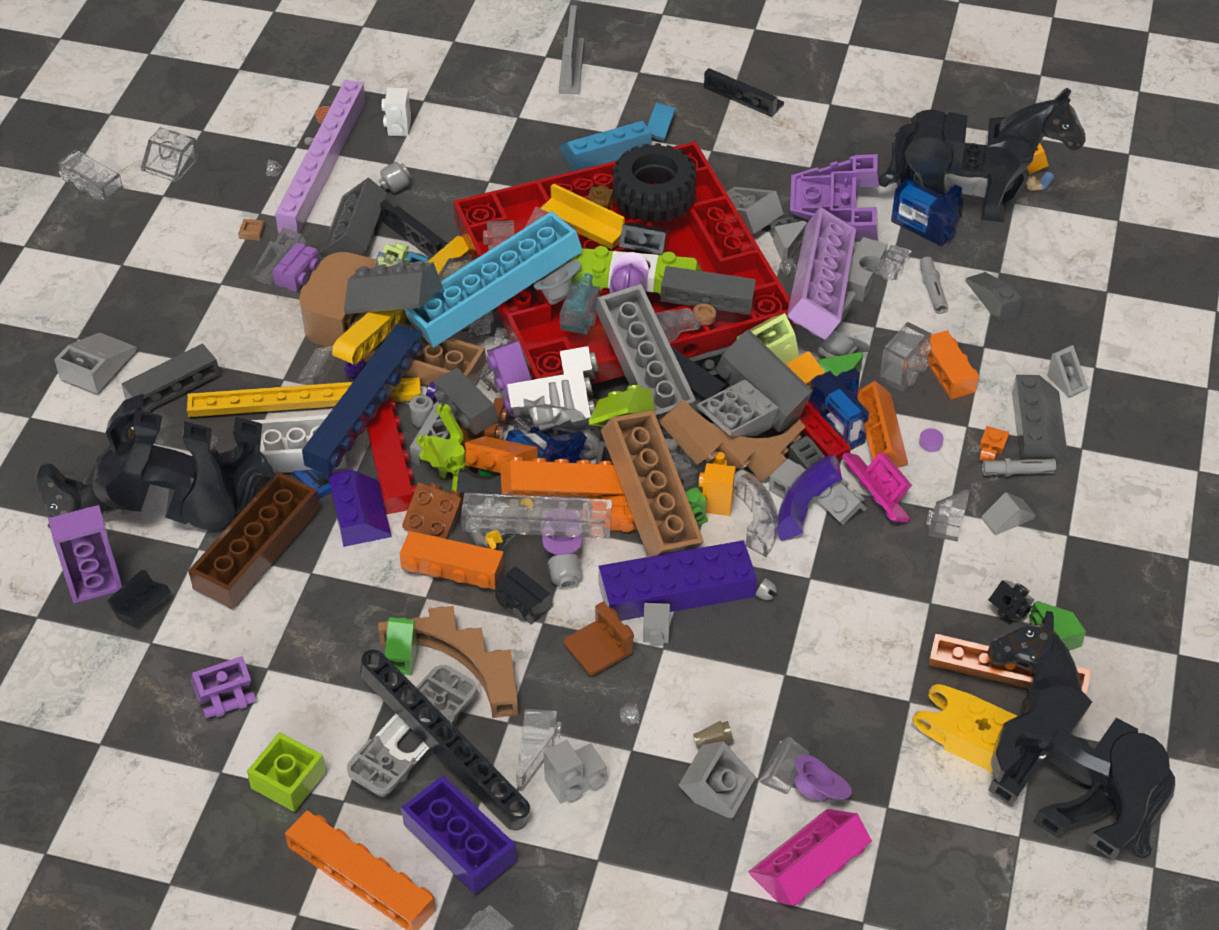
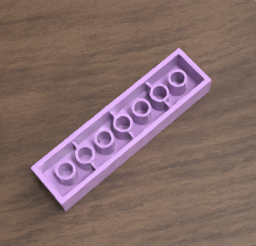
M819 207L805 226L787 317L793 323L808 329L813 335L826 340L841 322L856 229L822 207Z

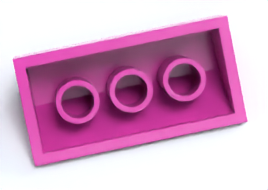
M826 809L748 872L777 902L794 906L804 901L805 895L810 891L821 887L825 883V879L831 874L842 870L848 860L863 853L864 847L871 843L872 840L858 813Z

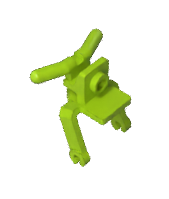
M439 404L436 412L450 433V439L434 435L430 437L428 435L424 437L419 435L416 443L422 448L419 454L420 459L430 462L432 467H437L440 478L445 479L449 472L453 473L451 490L457 491L458 472L460 469H469L471 466H466L465 450L461 445L463 433L451 413L450 406L445 404L442 408V404Z

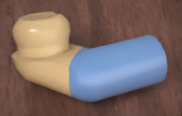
M1046 172L1040 180H1037L1035 176H1032V178L1029 176L1026 188L1030 191L1045 190L1054 179V175L1051 172Z

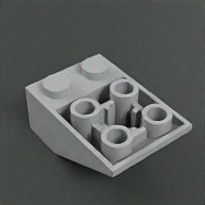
M99 332L69 344L54 361L60 379L98 394L135 353L137 347Z
M743 380L698 403L696 406L730 436H757L772 427L779 408L747 380Z

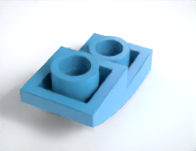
M660 103L655 104L647 125L652 133L651 138L665 141L676 108Z

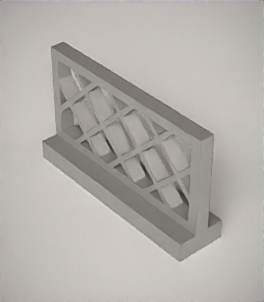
M571 5L568 34L567 37H564L559 94H579L584 38H577V5Z

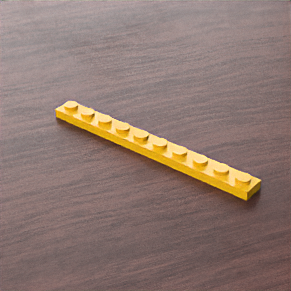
M420 377L401 378L399 385L391 391L390 399L394 398L395 402L411 401L412 398L421 395ZM353 382L188 394L187 413L188 417L333 407Z

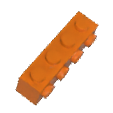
M412 531L408 532L399 553L401 569L494 590L495 583L501 577L505 567L503 551Z

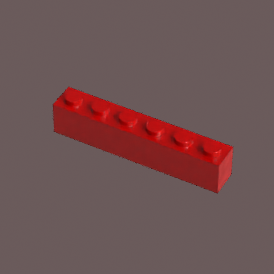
M390 397L385 403H382L377 415L373 419L371 418L366 425L386 515L407 511L416 489L415 485L410 484V481H413L411 467H406V464L409 463L407 449L402 450V446H405L402 432L398 433V429H401L398 415L394 416L393 414L397 412L394 398L390 399Z

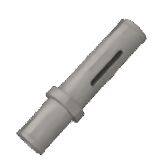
M924 257L920 260L923 282L928 287L936 313H945L948 310V304L939 281L940 274L935 269L932 258Z
M1004 458L1000 461L983 460L982 464L983 476L1004 475V477H1010L1014 474H1055L1056 461L1054 458L1024 460Z

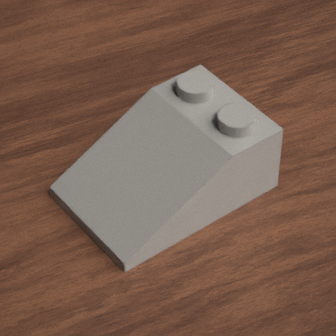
M733 187L726 192L752 235L760 233L762 228L770 225L784 214L776 191Z

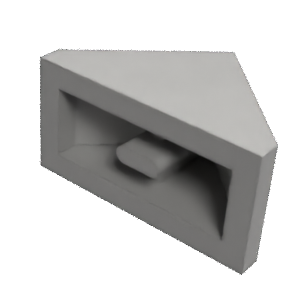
M800 221L774 226L773 243L783 263L787 264L802 244L807 222Z
M1070 345L1052 353L1047 376L1067 397L1087 389L1088 386L1074 346Z
M1007 492L982 515V520L995 536L1036 519L1035 513L1022 498Z

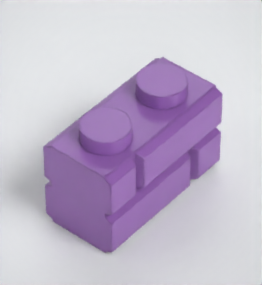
M296 242L272 270L274 283L277 286L286 287L294 292L298 291L302 285H306L312 271L316 270L321 262L317 249L310 246L306 247V245Z

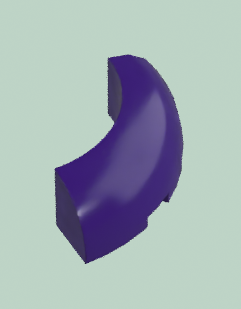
M834 455L824 457L808 467L787 490L780 505L777 518V534L781 541L804 533L803 525L809 501L813 496H819L825 489L842 480L840 464Z

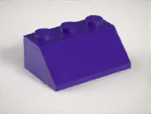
M352 469L328 475L343 547L390 538L391 532L378 480Z

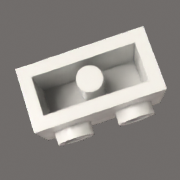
M388 88L386 98L382 99V111L386 113L383 119L384 127H387L388 136H408L411 125L408 88Z

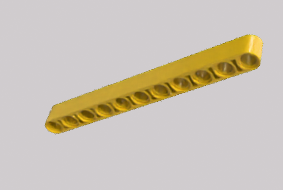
M458 235L428 262H434L440 281L471 263L473 259L463 237ZM405 310L368 312L336 340L332 349V355L351 364H357L387 338L396 324L401 325L408 319Z

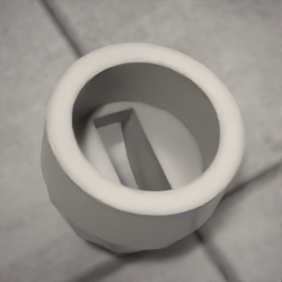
M765 578L758 588L756 596L763 600H771L774 597L769 593L771 591L777 593V587L773 582Z

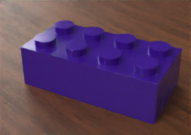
M444 775L401 807L404 826L475 895L517 861L516 844Z

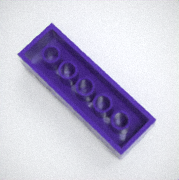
M744 540L598 566L599 587L603 601L609 608H613L617 612L620 621L644 617V603L670 604V612L756 597L757 577Z

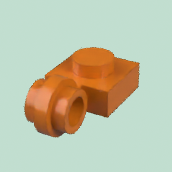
M986 426L979 446L982 449L979 460L995 461L997 454L1002 455L1009 432Z

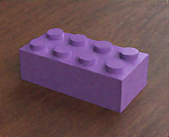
M99 505L48 518L53 542L73 603L117 592L122 587Z

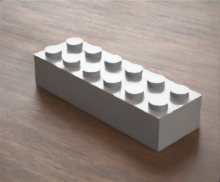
M642 284L598 297L597 315L629 385H641V388L651 389L658 423L683 399L688 404L696 401Z

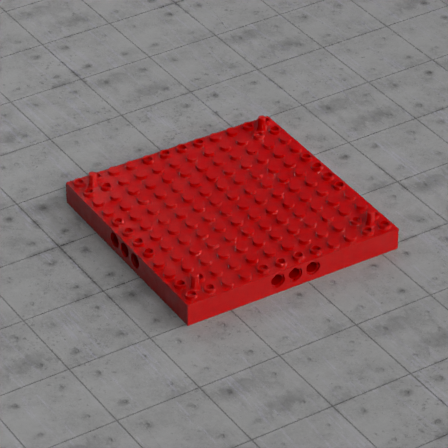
M696 141L673 147L675 150L680 149L683 151L684 155L687 154L696 167V194L691 208L679 218L674 217L672 221L668 222L664 220L660 221V223H654V221L646 223L638 218L637 220L632 219L629 214L626 215L620 210L613 198V168L616 161L453 201L454 220L469 248L473 261L542 218L540 208L551 199V185L556 184L623 216L625 223L630 222L671 230L668 252L674 253L676 257L696 259L703 272L755 279L751 315L716 310L715 321L710 325H701L693 320L692 316L695 306L660 301L661 296L659 293L645 292L670 346L687 358L729 347L737 340L736 337L743 334L746 330H750L772 317L784 313L787 316L789 296ZM647 182V184H654V183H661V182ZM577 233L581 248L595 249L598 246H604ZM619 243L613 249L606 247L608 251L660 255L619 247ZM535 283L496 307L510 340L519 341L531 380L563 375L560 351L586 346L589 347L590 353L595 352L598 364V371L594 372L595 379H590L591 385L625 376L596 312L598 297L610 294V288H603L601 291L573 288L572 292L564 300L553 305L548 302L541 290L534 288ZM788 318L792 329L795 330L796 324Z

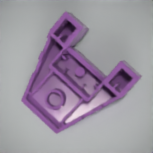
M878 154L855 155L849 157L850 160L841 163L835 161L825 168L818 169L816 167L791 175L790 213L810 220L819 207H822L856 229L855 240H862L863 237L878 240L877 207L857 208L858 188L879 187Z

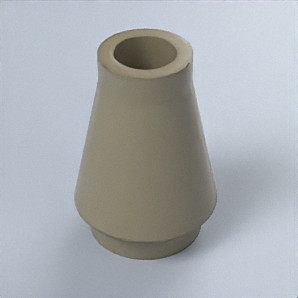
M720 720L693 734L697 749L701 748L704 744L724 741L728 746V743L734 742L728 721L721 722Z

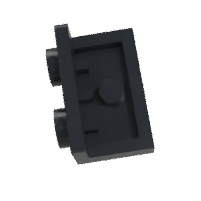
M141 570L114 593L107 602L118 620L136 625L143 621L152 609L161 605L171 591L167 585L152 581L146 570Z

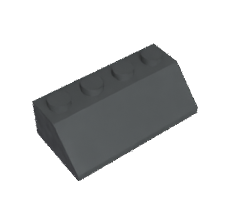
M369 177L341 197L320 255L323 257L337 252H349L363 256L369 250V241L374 236L375 225L380 220V203L385 200L387 192Z
M417 261L413 264L405 265V263H398L394 266L383 264L375 268L363 266L356 269L355 274L347 282L344 305L345 314L420 308L442 288L434 262L424 263V261Z
M749 329L722 355L715 370L730 386L747 380L779 408L772 426L778 432L798 421L813 392Z
M1016 374L1012 397L1020 460L1054 458L1056 464H1068L1069 458L1059 391L1040 375Z

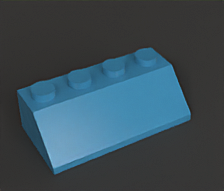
M639 121L566 142L559 146V150L572 170L577 171L617 161L627 150L630 152L633 147H642L643 144L651 145L652 133L644 121Z

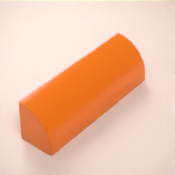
M873 381L856 392L872 461L879 452L886 453L897 467L906 465L908 460L891 393L879 383Z

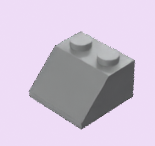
M721 741L701 746L680 781L679 787L694 803L727 818H733L756 776L726 743Z

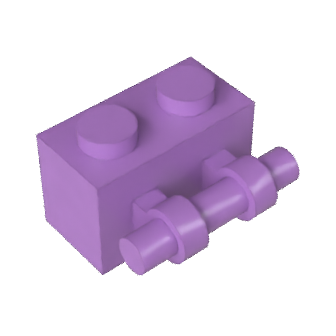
M243 656L192 673L191 684L199 705L210 701L212 703V706L203 708L205 718L212 716L220 717L225 715L224 712L236 708L241 710L246 708L247 704L256 702L253 692L244 695L242 691L248 689L251 683ZM234 694L233 699L221 702L220 698Z

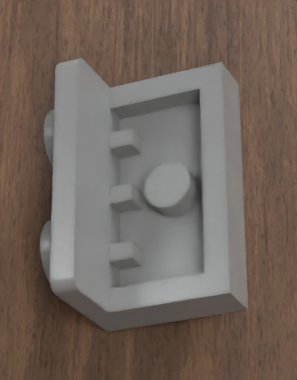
M843 478L841 481L825 489L819 496H813L842 525L859 508L863 511L867 509L862 503L865 499L855 489L850 492L846 488L849 484Z

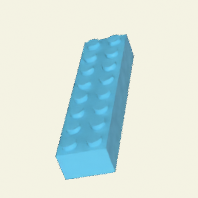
M553 211L549 212L442 280V288L420 308L404 309L411 326L416 331L421 332V336L434 348L583 252L577 232Z

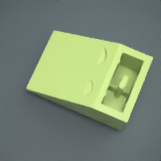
M785 313L772 317L750 329L784 364L799 357L796 336Z

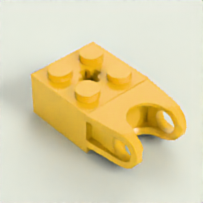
M933 685L929 690L928 696L942 711L936 713L917 711L912 718L916 728L943 745L944 750L993 772L991 758L999 731L1005 722L1018 716L972 694L945 685ZM936 692L942 694L945 698L940 697ZM920 719L926 721L930 725L923 723Z

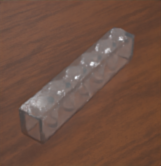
M464 493L461 511L462 531L489 533L493 530H498L500 534L610 539L612 500Z

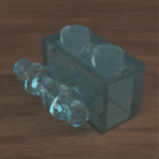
M586 273L579 283L573 282L560 311V329L587 335L590 326H594L598 297H600V287L592 286L593 276L590 273Z

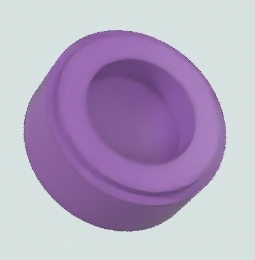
M925 429L920 434L919 444L924 450L937 451L943 445V434L936 429Z

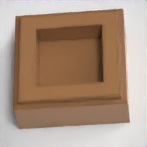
M243 219L238 232L239 239L260 241L265 229V222L262 220Z

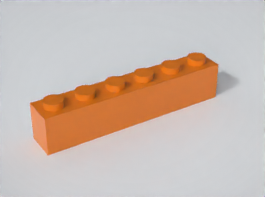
M523 457L509 458L508 462L500 465L502 495L582 498L625 495L611 461L591 464L590 460L569 463L568 459L546 462L545 458L524 461Z
M935 634L929 666L1026 689L1029 688L1032 676L1031 671L1017 665L993 664L987 653L989 646ZM1077 667L1082 691L1087 694L1091 670Z
M307 810L285 832L288 848L405 930H419L435 912L434 896L427 888H419L412 883V880L405 873H398L393 870L385 859L381 857L377 859L370 854L363 844L354 843L344 831L332 828L321 815L317 814L315 816Z

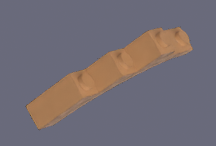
M684 399L659 421L663 428L697 465L704 459L709 462L718 452H723L727 460V466H735V469L738 468L740 471L748 466L761 481L769 477L787 460L784 456L789 450L787 445L797 442L802 437L799 433L806 427L798 420L781 435L775 437L748 438L730 436L723 429L713 425L698 414Z
M454 606L428 609L429 617L409 619L415 620L417 645L443 652L456 659L473 673L486 692L492 718L518 715L511 649L485 652L482 627L456 630ZM388 621L378 623L381 646L386 645Z

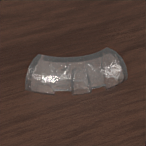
M742 469L735 474L734 495L739 497L748 506L754 516L747 527L746 547L767 557L777 539L778 514L776 505L767 488L752 474Z

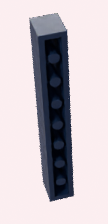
M396 324L302 449L304 466L330 475L335 467L341 464L343 456L352 449L357 437L364 433L366 425L371 418L373 419L377 415L382 403L388 400L393 388L399 385L404 373L410 370L413 361L422 354L424 344L422 343L421 332Z

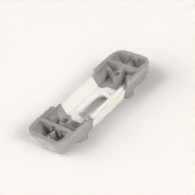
M439 665L433 668L416 687L453 725L456 724L458 715L471 702L477 691L476 684L471 678L447 665ZM407 700L405 703H406V704H412L413 702L410 701V700ZM395 713L373 739H369L347 764V772L349 777L379 797H387L400 782L407 780L409 771L429 750V747L422 742L411 753L401 751L397 746L398 742L409 731L410 727ZM422 718V719H420V720L423 721V722H430V721H431V720H429V719H427V718Z

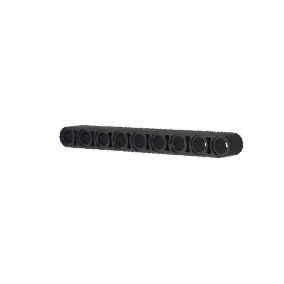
M375 649L366 651L361 658L360 676L507 828L511 830L522 829L527 823L530 812L528 801L382 652ZM369 664H374V665H376V666H378V667H376V668H371V667H369V666H367V665H369ZM386 682H392V683H394L395 685H394V686H389V685H386L385 683H386ZM404 700H410V701H412L413 703H412V704H406V703H404V702H402V701H404ZM422 718H427V719H429V720H431V721H430V722H423V721H421L420 719H422ZM444 736L447 737L449 740L442 741L438 739V737ZM464 755L467 759H459L456 756ZM480 773L483 774L485 777L477 778L474 774ZM500 792L503 794V797H496L492 793ZM511 811H519L522 816H514Z

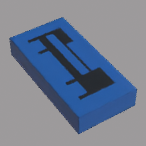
M314 469L291 472L298 481L317 489L319 499L331 493L328 474Z

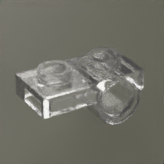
M689 308L655 313L669 343L675 341L680 332L697 330L702 323Z

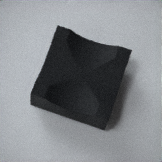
M460 469L458 472L456 492H462L461 496L476 498L477 494H486V499L501 500V496H506L502 495L501 473L493 476H481L471 472L469 469Z

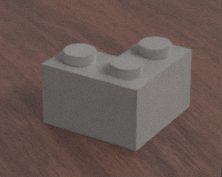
M565 740L543 751L545 781L560 804L568 800H575L582 793L590 789H597L607 781V766L591 743L574 750L569 741Z

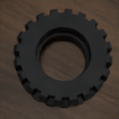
M655 143V145L643 144L642 147H633L630 152L627 150L616 161L613 168V198L620 210L626 215L629 214L632 219L637 220L638 218L646 223L648 221H654V223H660V221L664 220L666 222L672 221L674 217L679 218L684 212L686 213L694 203L696 167L688 155H684V152L680 149L675 150L673 146H661L659 143ZM647 182H661L663 184H647Z

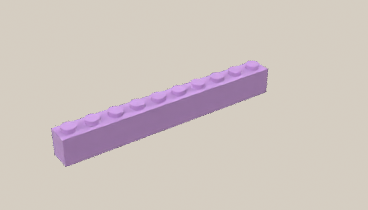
M344 80L275 213L278 233L299 236L366 103L364 83Z

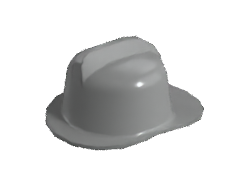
M579 261L564 263L545 278L536 282L534 288L541 290L550 304L554 305L564 300L573 290L572 276L579 271L581 263Z
M833 330L826 340L821 338L817 351L819 354L830 358L852 354L854 351L869 352L870 346L860 339Z

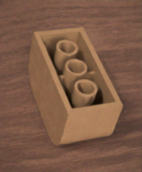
M337 252L325 257L317 269L312 271L310 279L302 287L299 297L304 332L308 340L318 345L333 348L336 340L351 327L360 314H345L344 312L348 279L360 267L375 268L379 266V260L349 252Z

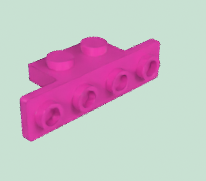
M845 452L842 457L847 462L846 466L860 478L859 482L861 485L869 489L873 494L872 498L874 501L883 506L887 511V517L894 522L908 523L910 517L898 502L912 484L887 454L879 452L871 464L867 466L859 455Z

